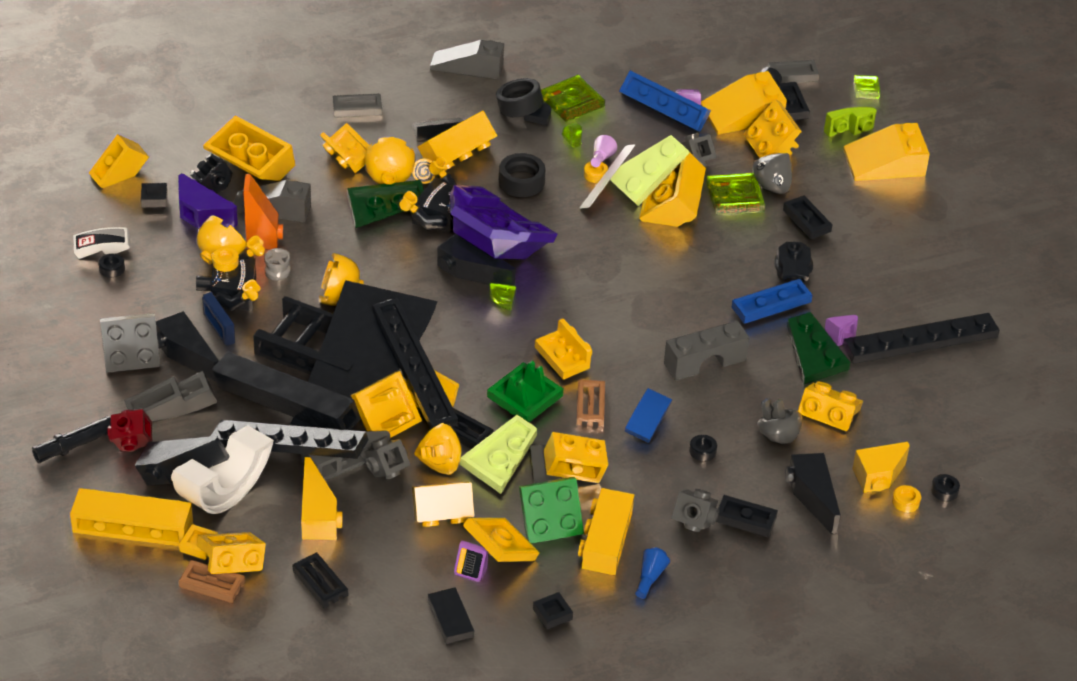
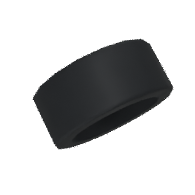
M520 78L502 85L496 92L500 112L504 116L511 118L534 113L544 102L540 84L535 79Z
M515 153L509 155L499 165V186L504 192L515 197L536 195L545 185V164L540 158L531 154ZM524 171L533 174L534 177L519 179L509 174Z

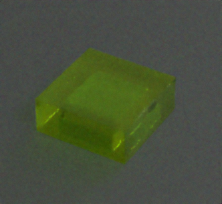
M854 76L853 84L856 98L879 99L880 86L877 76Z

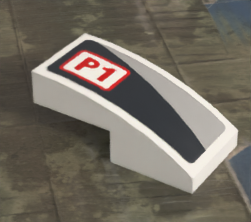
M124 227L99 228L73 235L74 253L78 259L99 251H103L106 255L116 254L130 248L129 230Z

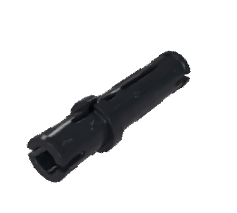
M105 416L98 421L77 428L69 433L54 435L53 439L33 446L32 453L36 462L40 464L54 456H64L78 446L108 435V426H111V418Z

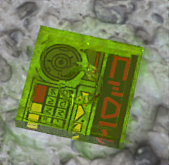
M579 75L541 89L544 102L550 105L551 109L565 122L605 107V99Z
M753 173L707 176L706 183L716 215L765 211V203L759 183Z

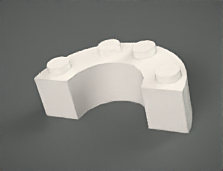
M248 425L229 436L225 448L230 456L227 461L209 469L191 459L183 465L176 467L171 475L175 491L184 499L211 514L222 513L230 509L250 491L258 480L268 461L274 440Z

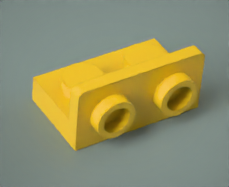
M251 532L198 535L197 547L203 550L209 557L208 572L211 574L251 572L263 569L266 543Z

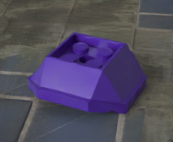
M453 186L450 193V214L453 215V232L490 256L497 259H526L547 243H554L557 237L556 232L540 222L528 220L501 202V198L480 186Z

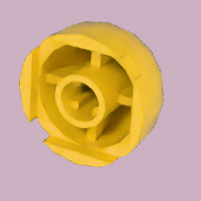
M395 137L380 138L378 143H375L373 146L371 143L366 151L365 162L367 172L373 181L378 184L405 182L411 176L415 166L414 150L406 146V142L402 139Z
M214 215L210 216L202 224L197 235V245L201 251L200 257L210 265L213 263V253L219 248H232L239 255L247 247L244 238L231 225L228 228L220 224L223 220Z
M333 253L331 256L334 262L329 260L321 284V289H325L324 297L319 295V303L337 306L346 280L364 284V280H360V270L352 259Z

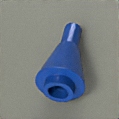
M654 547L643 551L641 581L635 592L637 597L645 599L651 584L657 580L670 564V559L664 550Z

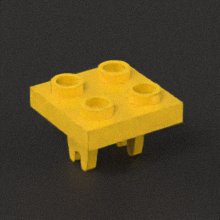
M775 99L744 132V136L760 158L776 153L792 155L790 148L799 147L795 139L802 131L783 104Z
M400 371L394 372L351 395L367 432L388 431L391 438L422 421Z

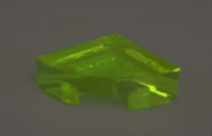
M571 123L562 130V136L573 148L581 146L582 126L578 123Z
M490 283V297L493 302L503 309L512 311L516 286Z

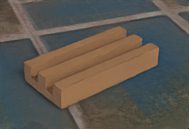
M578 380L576 425H582L583 421L587 422V426H593V422H598V426H604L605 381ZM583 387H589L588 414H583ZM594 387H599L598 415L593 414Z
M194 560L189 562L179 579L180 588L232 604L235 601V595H238L240 592V586L243 587L245 583V576L236 573L211 574L208 572L207 564ZM217 579L232 583L233 585L218 581Z

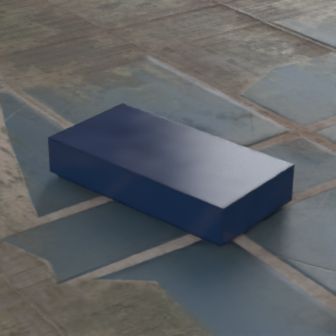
M212 292L203 294V314L226 346L234 344V323Z

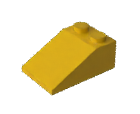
M769 71L742 77L701 101V106L711 110L708 120L717 135L748 129L775 99L780 101L786 109L787 99Z
M918 123L893 124L843 147L854 181L922 177L926 175L930 153Z

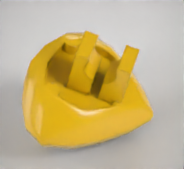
M441 423L433 427L417 446L414 455L422 463L438 473L451 475L457 470L461 460V443L451 426Z

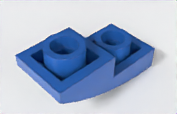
M648 388L628 421L625 432L650 443L672 399Z

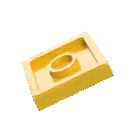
M467 518L463 525L498 562L535 561L539 555L538 550L506 518Z

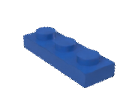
M797 279L732 300L731 308L745 324L811 303L813 295L804 283Z

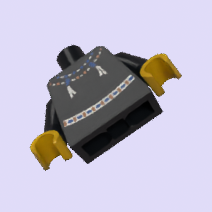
M439 156L429 166V171L434 175H439L440 178L435 177L418 198L413 192H406L399 205L403 211H411L413 224L422 226L426 230L452 232L453 215L450 214V193L453 186L457 185L450 173L445 172L444 169L447 167V161L442 156Z
M255 235L248 240L247 247L249 250L244 249L239 254V265L236 269L222 272L213 266L212 276L197 275L196 291H211L220 305L229 311L236 309L253 311L254 301L258 298L257 292L261 289L256 282V258H254V255L261 256L264 254L265 248L262 246L264 242L261 238Z

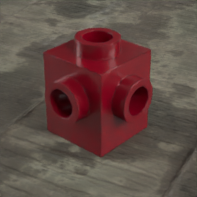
M143 409L123 410L121 413L111 415V426H108L109 440L114 442L120 451L133 452L138 448L145 447L148 442H153L152 420Z

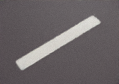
M635 145L624 147L580 206V209L589 208Z

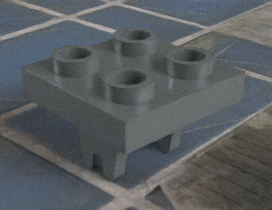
M155 313L100 318L106 373L160 367Z

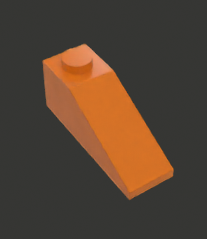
M246 174L244 183L246 243L251 237L257 235L264 242L262 246L265 249L278 248V240H283L284 225L279 224L278 212L251 174Z

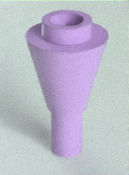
M600 135L595 139L594 157L591 160L593 167H599L602 161L616 153L617 143L611 136Z

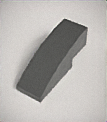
M203 371L179 383L175 377L169 378L124 400L128 410L143 409L152 421L186 415L217 403L211 384Z

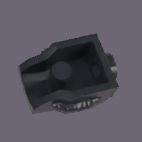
M214 154L207 155L205 157L207 162L204 160L200 161L197 165L199 171L195 172L192 170L190 176L215 193L222 192L231 182L233 173L222 158Z
M795 241L785 242L778 247L774 258L777 276L781 277L782 281H786L787 278L791 280L801 278L803 282H807L809 274L813 270L810 247L802 242Z

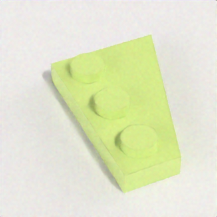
M670 135L620 165L610 181L639 206L690 152Z
M516 415L461 457L460 465L501 494L530 448V445L535 440L537 428L519 415Z

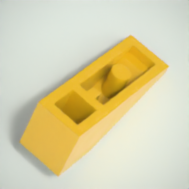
M305 457L301 517L302 540H336L337 528H342L343 511H337L336 497L311 457Z

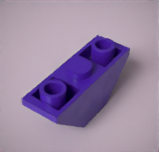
M183 173L178 175L181 219L198 229L213 215L221 218L223 221L220 224L226 228L229 225L232 227L238 225L237 206L233 202L226 200L213 190L206 188L195 179H191Z

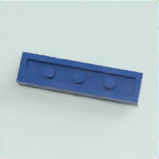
M631 70L619 92L698 132H701L711 110Z

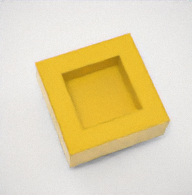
M192 524L179 543V550L182 553L206 560L208 558L207 554L197 547L198 535L218 534V532Z

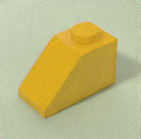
M117 134L89 174L101 188H106L136 176L149 156L138 143Z
M908 442L856 450L852 469L863 493L890 489L906 465L910 447Z

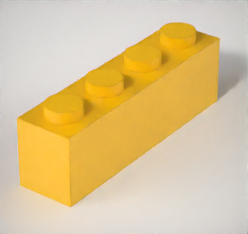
M79 488L70 512L73 533L179 546V543L193 523L191 502Z

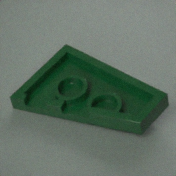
M415 180L347 188V196L355 228L403 212L399 204L404 194L411 191L418 198L424 191L422 181Z
M811 312L788 319L787 329L792 346L797 354L798 367L801 368L804 385L850 369L851 362Z

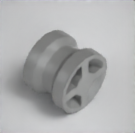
M274 248L267 251L264 257L266 276L276 281L288 278L291 273L289 252L282 248Z

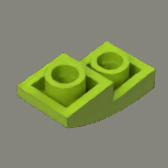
M851 107L826 113L824 133L830 137L849 130L853 135H857L874 129L877 110L874 107Z

